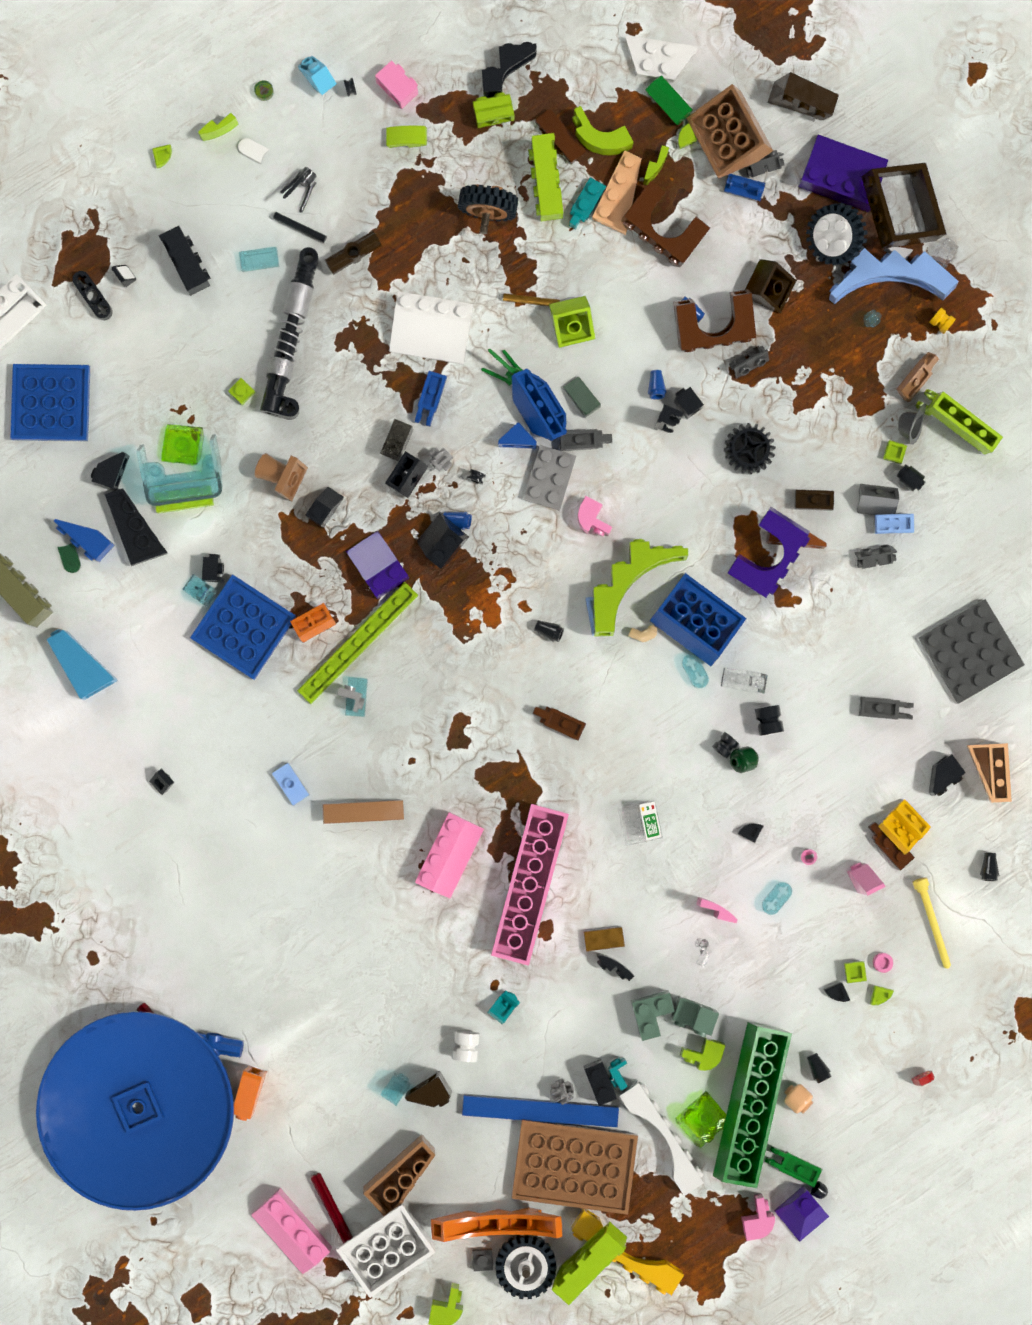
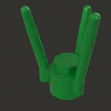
M488 349V352L508 370L505 374L508 378L486 368H481V370L511 386L512 375L523 369L516 364L506 350H502V353L512 364V367L493 350Z

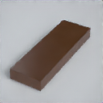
M550 108L535 120V123L545 134L554 133V145L571 164L586 153L583 146Z

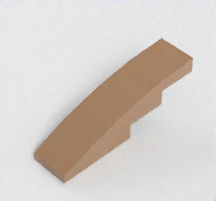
M403 800L322 804L323 824L404 820Z

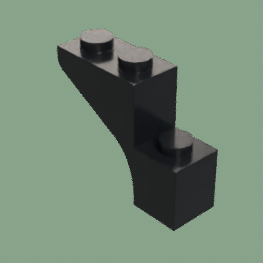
M523 42L521 45L506 43L499 46L500 68L487 67L482 70L483 95L485 97L492 98L495 94L501 93L505 79L536 58V43Z

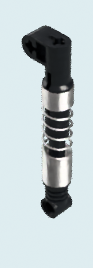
M311 247L301 250L296 269L297 272H295L296 276L289 285L283 309L288 318L287 321L280 320L286 323L285 328L278 329L280 334L279 338L275 339L278 342L276 348H273L275 350L274 357L270 358L266 375L268 380L260 407V412L286 420H293L299 415L298 402L293 398L283 395L286 384L290 382L292 376L293 362L295 361L294 353L298 351L296 345L300 342L298 337L303 332L298 325L305 323L304 319L307 316L314 289L312 280L318 265V253ZM310 255L314 260L310 263L305 262V256ZM299 319L304 321L303 323H298ZM279 379L277 389L274 390L276 380ZM284 401L285 408H283L282 413H279L281 402ZM289 405H292L294 410H291L290 413H287L286 408H289Z

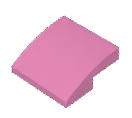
M698 897L697 905L715 910V918L737 923V918L728 910L712 901Z

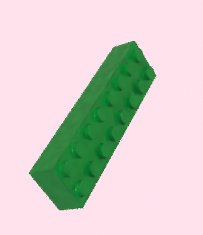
M747 1022L713 1171V1177L721 1182L752 1188L758 1187L792 1033Z

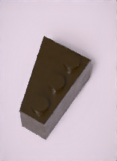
M789 72L774 82L767 103L812 116L817 120H825L833 116L839 94Z

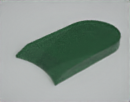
M71 543L64 547H58L64 569L69 573L78 572L81 562L75 545Z

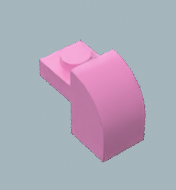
M585 496L578 511L579 526L587 534L593 528L594 533L602 537L604 534L608 536L612 526L596 519L602 504Z
M762 1194L754 1195L757 1214L742 1217L744 1236L747 1241L766 1237L772 1231L775 1224L774 1214L772 1212L766 1213V1211H769V1204Z

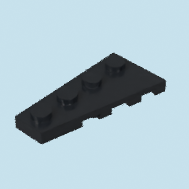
M123 488L105 494L131 566L168 554Z

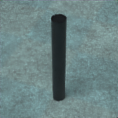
M275 212L273 219L323 243L327 239L326 235L278 212Z

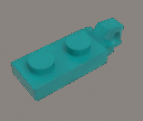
M591 177L589 178L571 208L570 215L573 217L569 222L570 227L576 229L580 221L585 222L588 220L606 190L605 185Z

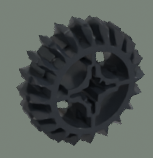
M747 423L746 429L741 424L739 430L737 428L732 430L734 435L728 434L727 437L730 440H725L724 444L730 446L724 448V452H730V454L725 456V459H732L729 465L732 466L735 463V471L741 467V474H744L746 469H748L749 475H752L753 469L758 474L760 467L765 470L767 468L766 464L770 465L772 463L770 458L775 456L773 452H770L776 449V446L770 445L774 442V439H768L771 433L767 432L764 434V427L760 431L757 430L758 424L751 428V424ZM748 435L756 436L761 441L755 442ZM742 436L743 447L735 451V442ZM747 445H749L750 448L755 447L752 453L750 452V450H744L747 448ZM764 447V456L760 461H757L756 451ZM738 456H746L752 463H746L740 460Z

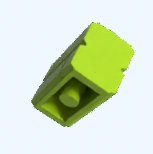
M501 92L495 94L492 98L482 96L473 101L478 128L514 121V110L510 94L505 95V93Z

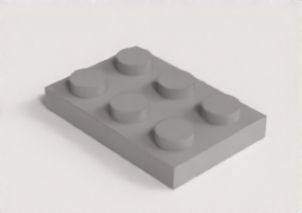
M540 445L523 500L560 511L576 455Z

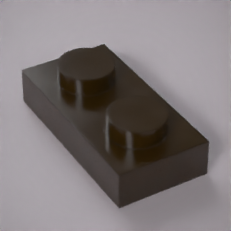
M795 490L794 510L833 511L834 491Z

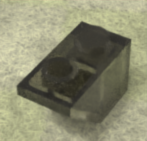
M394 419L380 454L398 461L413 433L412 425Z

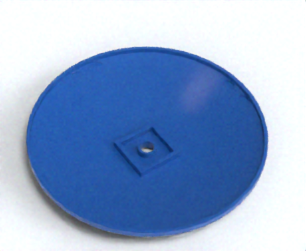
M135 1011L113 1014L98 1019L77 1031L59 1048L51 1059L38 1091L36 1104L37 1129L43 1151L49 1163L60 1178L81 1196L97 1204L119 1210L137 1211L158 1208L173 1203L195 1190L207 1179L221 1160L227 1148L234 1121V1098L231 1082L220 1057L212 1046L186 1024L173 1018L150 1012ZM136 1102L143 1105V1111L140 1113L135 1112L133 1109V1105Z

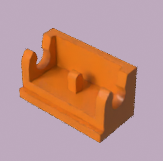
M324 603L290 621L303 643L336 625L335 620Z

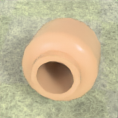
M798 1084L795 1087L790 1085L784 1092L787 1095L784 1103L794 1113L798 1114L801 1112L804 1114L814 1103L812 1101L813 1095L802 1084Z

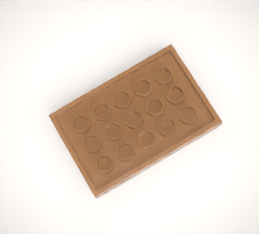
M522 1119L512 1199L628 1215L638 1135Z

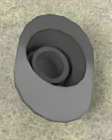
M923 404L917 413L905 412L899 417V433L909 439V443L912 445L917 442L921 434L926 404Z

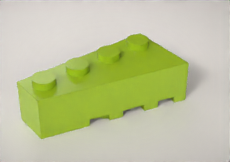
M554 133L531 136V149H528L529 161H533L534 166L530 168L531 178L536 181V186H533L534 198L538 197V204H535L536 216H540L541 222L563 219L564 214L561 188L559 187V170L556 167L557 152L554 150Z
M609 1221L559 1266L551 1290L565 1303L570 1305L610 1265L617 1255L620 1256L625 1251L627 1236Z

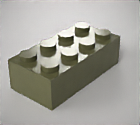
M0 553V595L26 624L37 628L53 613L50 609L52 605L46 598L37 594L39 593L38 589L33 584L25 581L26 576L20 570L12 567L14 563L7 556L4 557Z

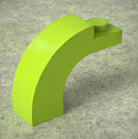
M581 106L574 109L572 119L575 126L579 127L576 129L575 136L585 148L596 154L606 156L618 155L632 149L633 140L625 126L612 132H600L592 127Z

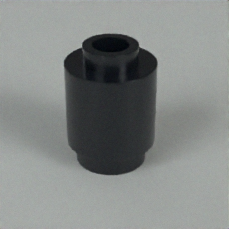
M907 464L896 475L899 481L912 491L915 489L919 491L925 484L923 480L925 476Z

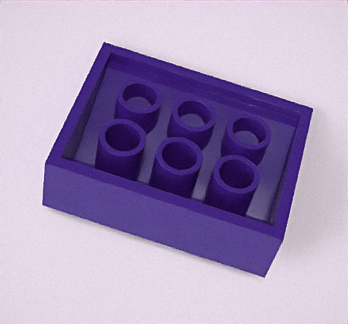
M818 134L799 188L870 212L871 209L861 176L871 169L886 167L888 159Z

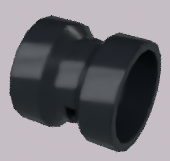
M724 732L721 735L720 741L715 742L712 747L727 759L731 754L730 751L736 748L739 743L728 733Z

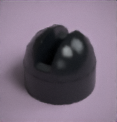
M817 1181L815 1187L811 1189V1195L819 1199L825 1198L828 1194L826 1185L820 1181Z

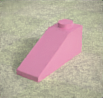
M858 862L850 867L851 870L847 872L857 893L868 896L885 887L884 883L868 864Z

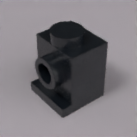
M209 554V557H203L202 580L204 582L224 583V579L220 577V574L224 573V563H221L220 555Z

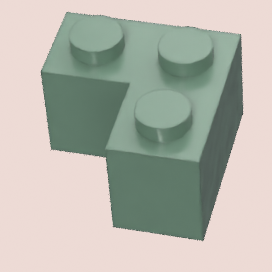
M667 990L631 1000L641 1040L645 1041L661 1036L656 1017L675 1012L670 992Z
M679 996L674 1008L675 1012L671 1016L672 1020L675 1021L674 1024L683 1028L688 1025L692 1027V1031L702 1037H706V1034L712 1036L719 1016L717 1010Z

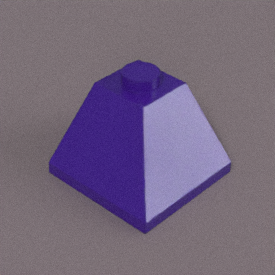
M802 1186L774 1210L799 1242L829 1218V1215L805 1186Z

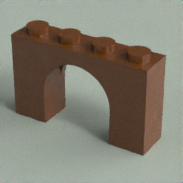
M650 181L621 221L626 229L635 231L640 240L645 243L649 242L658 254H664L668 257V261L672 265L681 267L710 230V227L698 217H695L681 235L675 238L660 236L652 227L651 214L666 192Z
M748 289L729 292L732 312L730 322L723 330L715 333H708L699 328L696 306L693 299L673 302L678 345L681 351L693 352L696 350L695 348L701 347L703 349L714 348V345L718 344L729 346L736 341L746 343L756 338L752 293Z

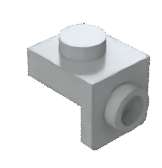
M351 686L339 687L337 695L355 700L354 712L358 713L359 709L362 710L365 698H362L363 694L355 692L356 688Z

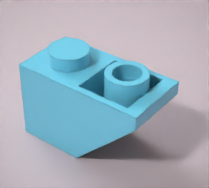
M313 55L303 59L301 64L297 66L313 88L321 95L337 84L327 67Z

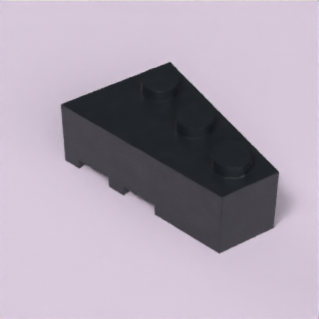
M180 226L158 235L189 295L191 296L209 287L208 280L211 278L206 268L202 270L200 266L202 260L198 252H193L191 247L194 244L190 236H185Z

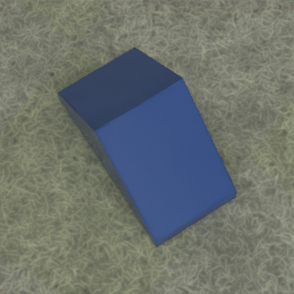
M519 422L498 440V447L536 449L537 441Z

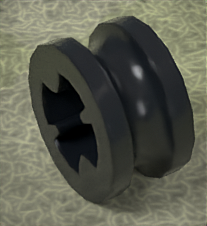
M350 78L349 81L345 79L344 84L347 96L349 97L352 93L357 95L353 78Z
M470 469L469 472L471 474L467 476V479L483 485L482 479L486 475L477 470Z

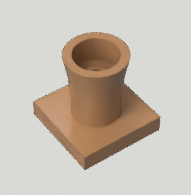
M265 453L256 465L255 477L276 483L275 491L292 502L308 467L294 456H290L287 465Z

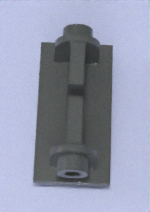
M774 150L760 161L749 165V169H746L748 177L765 174L764 166H767L768 172L781 169L785 164L783 158L780 159V156H783L784 153Z
M756 346L746 352L749 358L746 359L742 354L732 359L729 366L734 370L735 378L744 376L751 370L766 364L769 361L768 350H765L763 346Z
M881 545L877 549L863 548L860 552H855V555L859 558L857 560L858 568L876 567L875 560L877 559L879 566L893 564L896 561V555L893 553H897V550L890 545Z

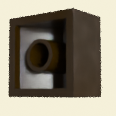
M759 259L745 290L748 289L752 293V300L755 303L781 314L797 280L778 262Z
M439 1071L408 1090L405 1099L409 1102L430 1107H436L437 1105L442 1107L450 1101L452 1090Z

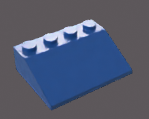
M685 573L650 619V622L709 666H712L747 618Z

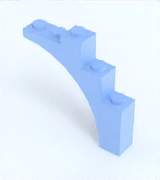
M864 248L857 257L851 260V269L843 276L844 280L840 284L836 283L830 289L829 300L836 304L846 294L859 287L877 282L894 281L919 286L930 291L943 301L956 288L959 281L925 251L921 255L917 254L909 263L896 250L891 254L886 253L879 261Z

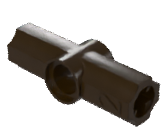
M371 231L355 242L347 243L342 250L325 259V262L334 275L349 265L360 262L364 256L381 247L382 244L374 231ZM353 249L358 251L355 256L348 254Z

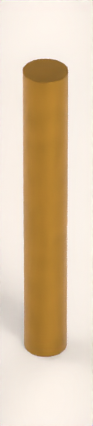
M503 294V301L543 306L560 302L559 299Z

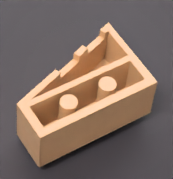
M1008 743L967 745L989 801L991 803L1012 802Z

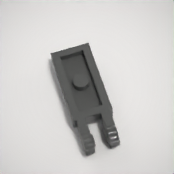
M860 697L859 716L913 720V715L899 714V707L914 708V703Z

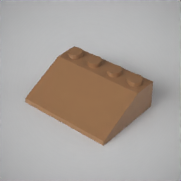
M733 84L686 118L718 178L752 165L774 151L744 95Z

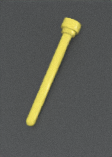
M924 877L914 880L912 883L914 889H917V892L921 895L943 967L948 969L951 963L927 891L929 890L928 878Z

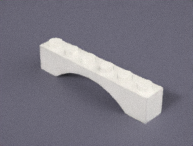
M637 1080L619 1092V1097L630 1113L651 1122L665 1137L672 1154L673 1180L685 1196L704 1183L701 1178L704 1175L698 1166L694 1168L691 1163L693 1158L687 1149L683 1151L680 1144L682 1141L677 1133L672 1134L669 1127H671V1124L666 1116L662 1118L658 1111L661 1109L655 1099L651 1101L648 1097L650 1092L644 1083L640 1085Z

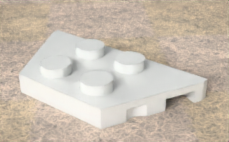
M626 35L625 39L637 77L656 80L662 75L667 82L673 83L697 50V46Z

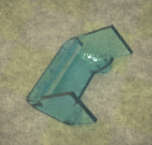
M213 434L209 441L212 454H208L203 458V470L166 475L162 464L158 462L148 463L144 444L139 446L136 453L145 498L150 505L160 506L216 498L221 494L223 489L222 466L216 434Z

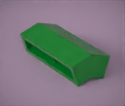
M662 75L645 89L676 125L685 120L693 110Z

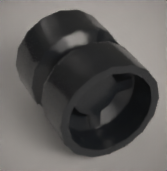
M779 705L755 709L756 720L760 721L758 725L759 736L784 732L783 722L779 720L781 716Z

